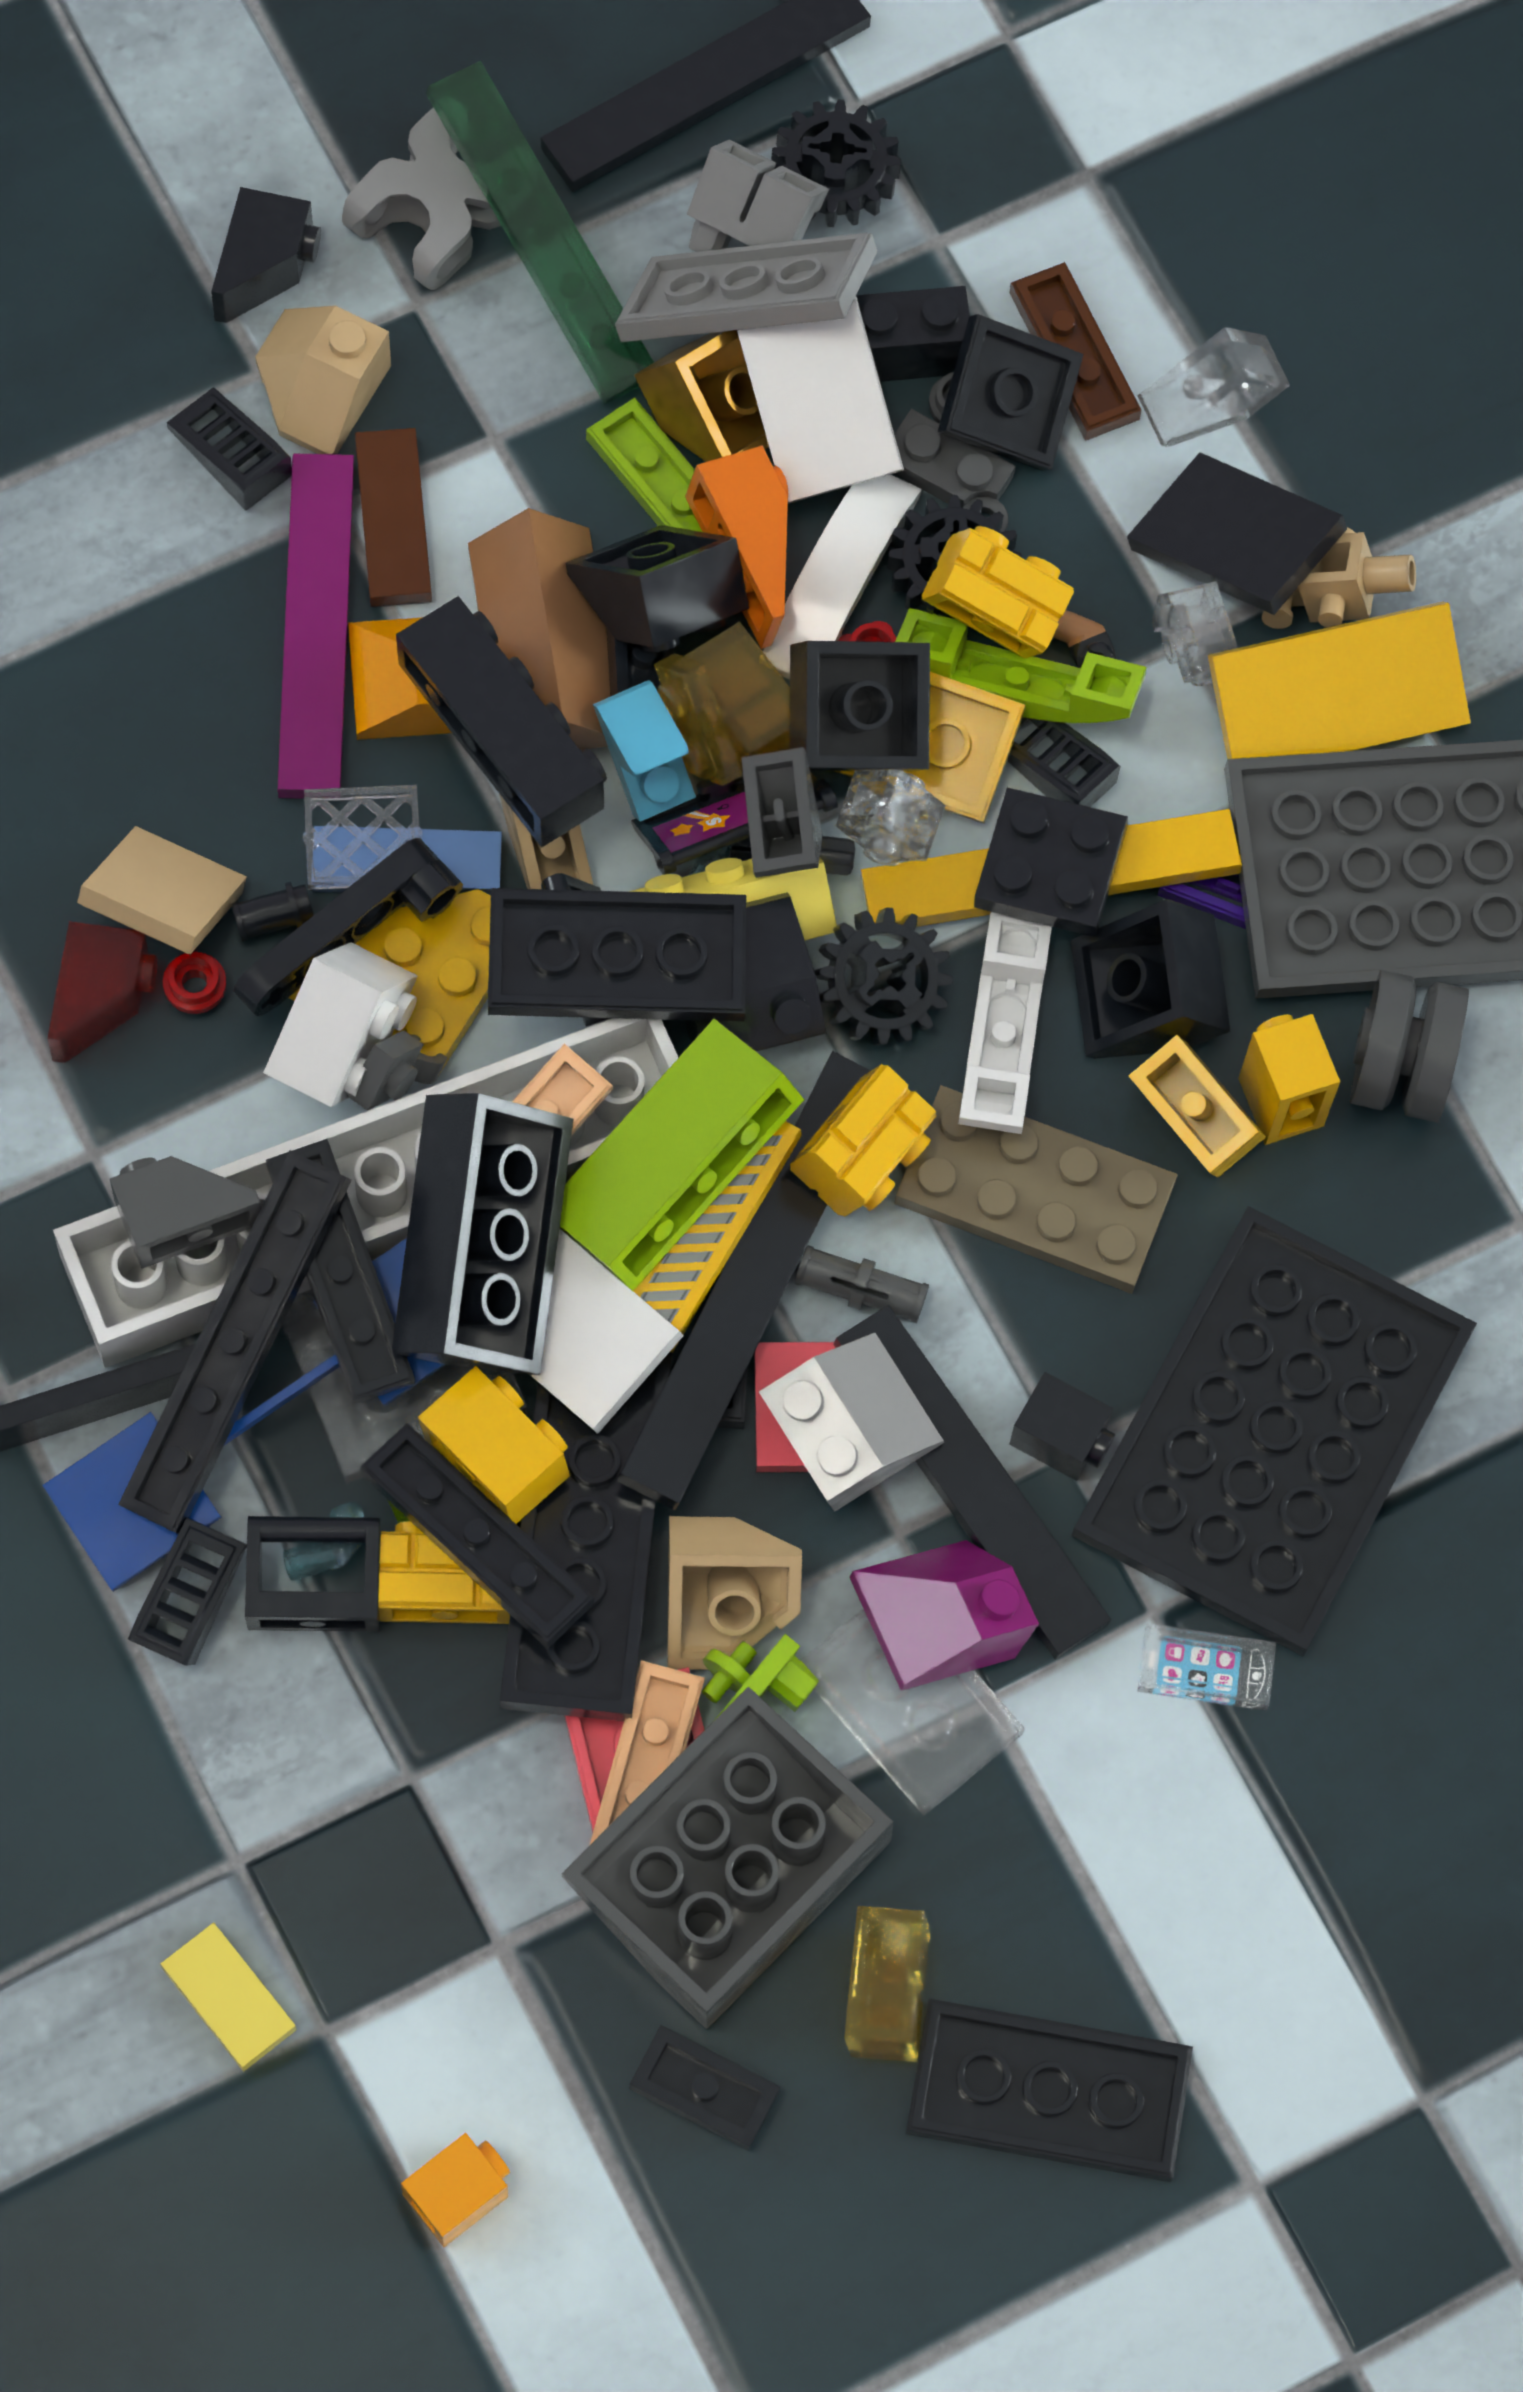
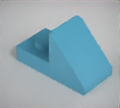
M650 680L593 704L632 815L641 822L696 798L682 756L689 753L687 743L653 682Z

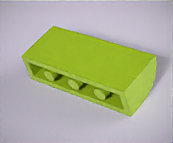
M713 1019L565 1183L560 1229L634 1291L805 1099L779 1069L717 1020Z

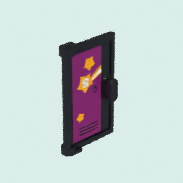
M733 772L721 773L699 782L696 785L698 791L696 798L641 822L637 818L631 820L635 832L654 854L657 868L663 875L677 871L676 866L750 837L744 777L735 779ZM810 772L817 809H823L826 813L838 808L836 795L830 785L824 779L818 781Z

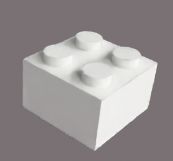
M352 942L313 958L263 1073L330 1107L348 1099V1094L356 1096L366 1071L363 1064L373 1045L391 1037L394 1029L401 1031L410 1019L417 1002V997L410 993L418 975Z

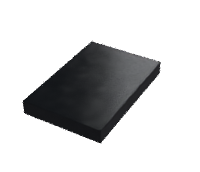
M1199 452L1127 535V539L1132 551L1275 615L1343 535L1347 527L1343 515Z

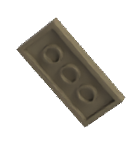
M940 1085L932 1105L936 1110L937 1117L924 1131L931 1141L926 1149L907 1166L896 1193L894 1204L1132 1294L1178 1174L1025 1116L1022 1134L960 1125L958 1122L962 1093Z

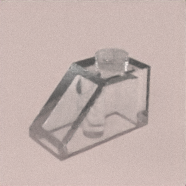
M1224 327L1137 396L1161 446L1170 447L1246 420L1287 389L1290 384L1266 335Z

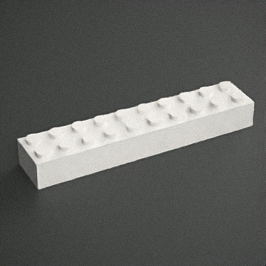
M611 1018L212 1169L209 1172L256 1190L262 1208L273 1185L266 1167V1159L289 1152V1150L292 1151L328 1139L340 1174L352 1180L347 1189V1194L371 1260L373 1261L407 1238L426 1095L481 1093L512 1102L565 1043L613 1085V1090L571 1136L566 1174L567 1182L678 1059V1055L662 1019ZM117 1206L54 1229L53 1232L59 1256L104 1368L201 1332L251 1228L143 1269L140 1267ZM306 1276L297 1295L311 1290Z

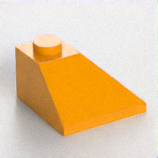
M421 618L348 623L357 740L452 733L398 664L396 634Z

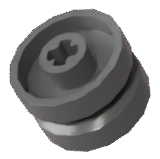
M1380 970L1369 1008L1365 1007L1353 1057V1063L1356 1066L1350 1103L1377 1110L1385 1109L1391 1103L1399 1075H1405L1402 1094V1107L1405 1115L1439 1123L1449 1094L1460 1049L1469 989L1435 982L1427 990L1419 1018L1413 1017L1417 991L1413 977Z

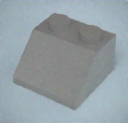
M876 1333L817 1355L759 1391L834 1512L945 1443Z

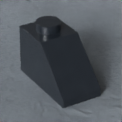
M240 187L211 290L215 321L227 323L299 284L305 261L314 263L316 260L321 239V227L313 225L311 201Z

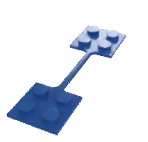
M407 1238L372 1261L394 1323L396 1322ZM335 1355L237 1420L224 1446L338 1369L339 1365ZM407 1356L415 1378V1384L378 1396L379 1400L385 1407L447 1364ZM151 1412L42 1485L113 1592L167 1556L178 1536V1533H174L118 1505L158 1423ZM202 1490L189 1518L209 1527L222 1517L204 1490Z

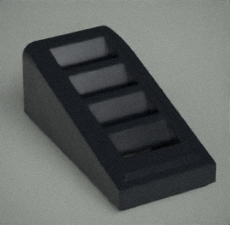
M214 387L167 422V428L245 511L292 476L291 457L272 437ZM211 410H214L219 415L198 432L190 427ZM227 425L233 430L213 446L207 442V440ZM242 440L246 446L227 460L223 454ZM256 455L260 461L242 473L238 468Z
M1022 717L1018 730L1029 720L1038 728L1020 744L1015 741L1013 742L1007 761L1046 797L1091 807L1117 783L1121 766L1101 748L1068 724ZM1049 737L1054 743L1038 758L1030 753L1044 738ZM1065 752L1070 759L1057 771L1050 768L1049 765L1060 754ZM1081 767L1087 774L1074 785L1067 779Z
M186 1518L137 1616L128 1640L183 1665H195L245 1553L247 1544L193 1519ZM195 1543L224 1556L220 1567H215L189 1555L192 1544ZM183 1567L212 1580L208 1591L206 1592L177 1579L181 1568ZM170 1593H175L199 1604L200 1607L196 1615L194 1616L167 1604ZM162 1617L188 1629L184 1640L157 1629L156 1625L159 1618Z

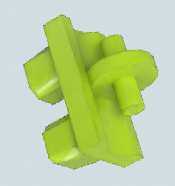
M784 1634L752 1675L745 1668L757 1655V1652L746 1642L742 1641L730 1657L717 1649H711L703 1658V1663L714 1676L701 1692L708 1700L715 1704L729 1688L736 1692L721 1713L747 1687H750L760 1698L768 1690L791 1710L796 1712L815 1689L819 1680L802 1661L795 1657L800 1645Z

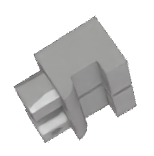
M731 140L724 141L711 147L687 215L696 219L692 229L689 248L696 252L726 249L731 237L749 246L802 240L814 213L820 210L829 189L784 166L774 169L776 162Z

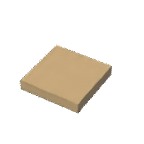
M135 826L81 885L77 903L191 955L232 907V903L236 902L243 894L247 876Z

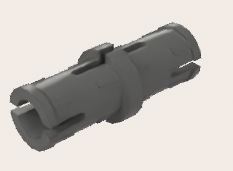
M810 1245L806 1246L795 1279V1284L801 1286L802 1284L848 1299V1306L861 1310L862 1305L878 1310L889 1305L897 1316L911 1320L910 1322L916 1324L929 1288V1284H921L876 1269L875 1261L863 1258L860 1264L814 1249Z

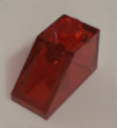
M69 921L47 1038L52 1061L66 1063L139 1013L142 992H153L157 973V955L148 953L145 934L137 930Z

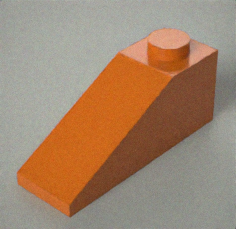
M762 445L696 465L685 495L702 532L735 537L737 540L749 609L742 612L761 649L772 646L785 615L788 485L786 478L778 466L772 465Z

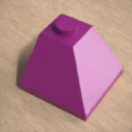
M968 1540L855 1570L849 1576L901 1691L1015 1659L1039 1625L1013 1567Z

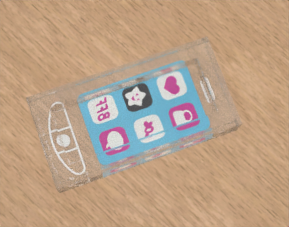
M1147 1623L1144 1631L1137 1692L1267 1711L1270 1703L1276 1642Z

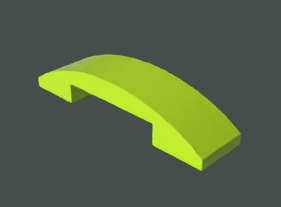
M909 608L895 641L930 643V672L1025 704L1026 709L1023 717L1051 722L1099 723L1130 718L1147 669L1146 666L1087 652L1081 668L1034 656L1024 659L1010 650L967 640L968 626L957 619Z

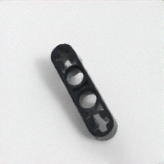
M421 838L411 839L251 965L238 979L233 992L255 1016H262L276 1008L301 987L313 958L350 942L356 944L404 904L421 922L429 918L434 919L451 905L453 899L462 890L463 884Z

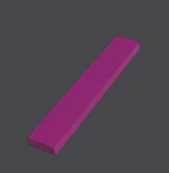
M293 453L278 798L341 800L354 455Z

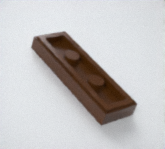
M1066 263L1058 264L1011 282L1009 293L1030 334L1083 354L1069 411L1084 440L1092 439L1140 420L1142 410Z
M416 428L355 432L371 607L432 602Z

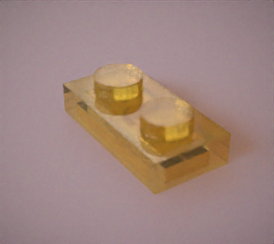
M673 654L655 663L654 665L661 685L658 687V693L689 749V753L682 756L686 769L695 776L707 779L721 786L742 776L739 762L704 663L678 654Z

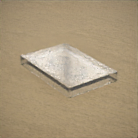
M864 1609L859 1611L800 1659L819 1680L814 1690L923 1816L1024 1733L1025 1728L974 1670L901 1691Z

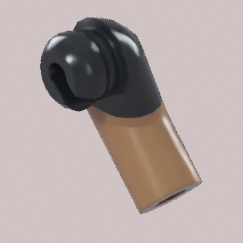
M1065 610L1063 616L1058 621L1059 625L1053 638L1067 643L1078 668H1081L1087 652L1116 659L1115 650L1103 625Z

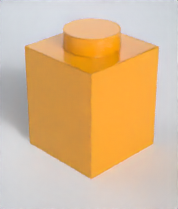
M464 2133L401 2183L402 2195L444 2248L508 2198V2186L503 2181V2178L510 2173V2170L488 2141L485 2140L479 2146H476L468 2134Z

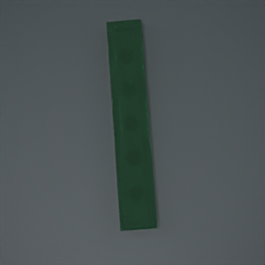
M482 62L474 63L429 85L426 91L427 97L604 405L640 387L634 374L653 364L654 361L642 340L620 341L615 323L623 307Z

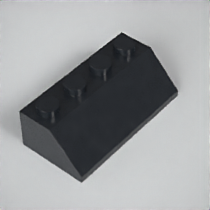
M481 1093L426 1095L391 1353L440 1364L472 1368L477 1366L480 1369L540 1375L573 1118Z

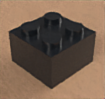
M803 641L790 645L789 749L804 747L809 770L913 772L929 769L930 643Z

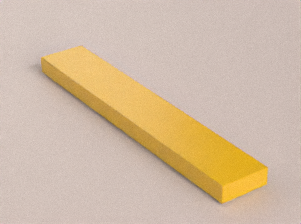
M1230 809L1128 825L1108 895L1240 874L1242 863ZM989 848L861 869L867 911L876 923L879 910L893 908L895 923L897 924L904 916L913 913L918 916L916 927L990 915V911L974 908V897Z

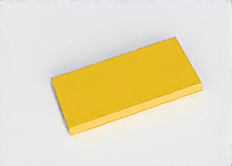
M1437 602L1207 655L1227 759L1353 751L1471 723L1448 602Z

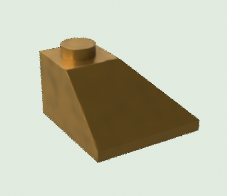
M737 330L709 333L674 350L634 374L661 430L705 462L762 445L764 449L769 447Z

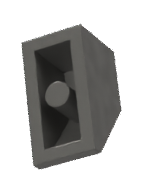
M173 1156L159 1161L152 1157L136 1160L123 1167L120 1175L110 1178L115 1204L141 1269L252 1228L261 1210V1202L256 1190Z

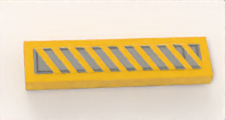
M787 1121L782 1124L633 1291L683 1335L802 1136L801 1129ZM677 1343V1344L674 1346V1348L670 1351L671 1353H673V1351L675 1350V1348H676V1346L678 1345V1343Z

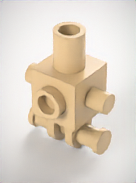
M1347 528L1275 615L1263 610L1262 621L1271 628H1287L1292 624L1293 612L1291 607L1305 606L1309 621L1319 622L1327 628L1341 625L1344 620L1370 618L1374 594L1413 592L1415 590L1416 565L1413 555L1372 557L1364 532L1355 533L1352 529Z

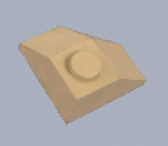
M338 306L284 309L255 356L262 383L265 385L279 436L316 454L337 455L391 367L389 331Z
M669 1516L667 1667L672 1669L689 1667L690 1670H708L703 1663V1658L711 1649H717L730 1657L742 1641L753 1647L774 1628L783 1629L800 1614L802 1549L735 1517Z

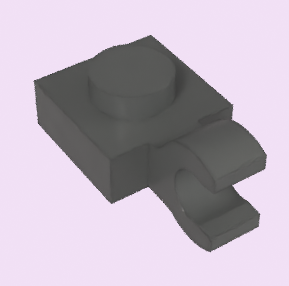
M403 1030L373 1045L363 1064L366 1071L356 1096L351 1094L347 1096L367 1111L391 1098L393 1100L400 1099L409 1090L414 1081L423 1084L434 1083L447 1057L442 1053L433 1057L422 1054L420 1051L424 1044L420 1042L421 1038L414 1034L410 1035Z

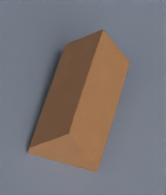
M527 508L468 543L477 610L482 612L492 624L498 637L497 645L506 657L510 659L515 656L524 664L534 683V689L532 690L543 704L546 705L552 702L561 711L570 728L569 737L580 750L608 747L593 707L594 703L610 697L606 626L568 576L565 564L593 552L590 530L588 527Z

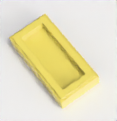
M214 1922L160 1963L163 1971L243 2072L297 2030L293 2021Z

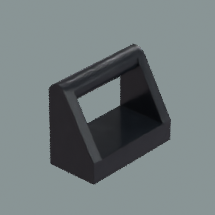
M248 1516L245 1620L248 1630L379 1632L380 1518ZM262 1542L366 1543L365 1592L262 1591Z

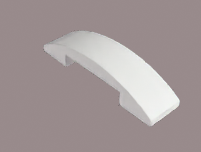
M891 474L850 487L800 573L785 603V615L772 646L764 648L760 657V666L790 680L791 644L803 641L839 640L846 623L892 542L894 529H903L906 513L909 510L913 511L922 494L921 488Z
M990 912L958 1122L960 1125L1022 1134L1052 926Z

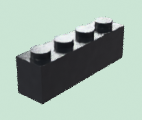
M457 596L396 634L399 666L541 847L546 846L604 809V782L607 780V776L599 759L588 748L581 751L569 737L570 728L561 711L552 702L544 705L532 690L534 689V683L530 673L517 657L514 656L508 659L498 647L497 634L490 621L482 612L477 611L472 614L461 598Z

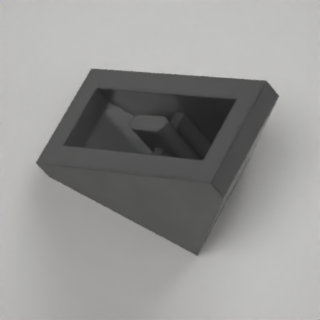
M804 747L741 757L753 873L755 877L818 868L823 834Z

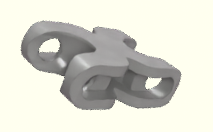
M445 98L437 103L410 130L408 149L411 153L410 160L389 158L379 161L350 192L345 200L342 214L343 225L362 238H371L378 231L395 222H410L421 227L425 231V235L414 249L412 258L413 278L430 290H436L445 284L471 258L473 249L472 226L487 230L500 227L525 202L535 188L539 169L536 161L522 151L513 149L490 165L473 166L460 160L456 153L467 139L469 130L467 121L468 110L451 98Z

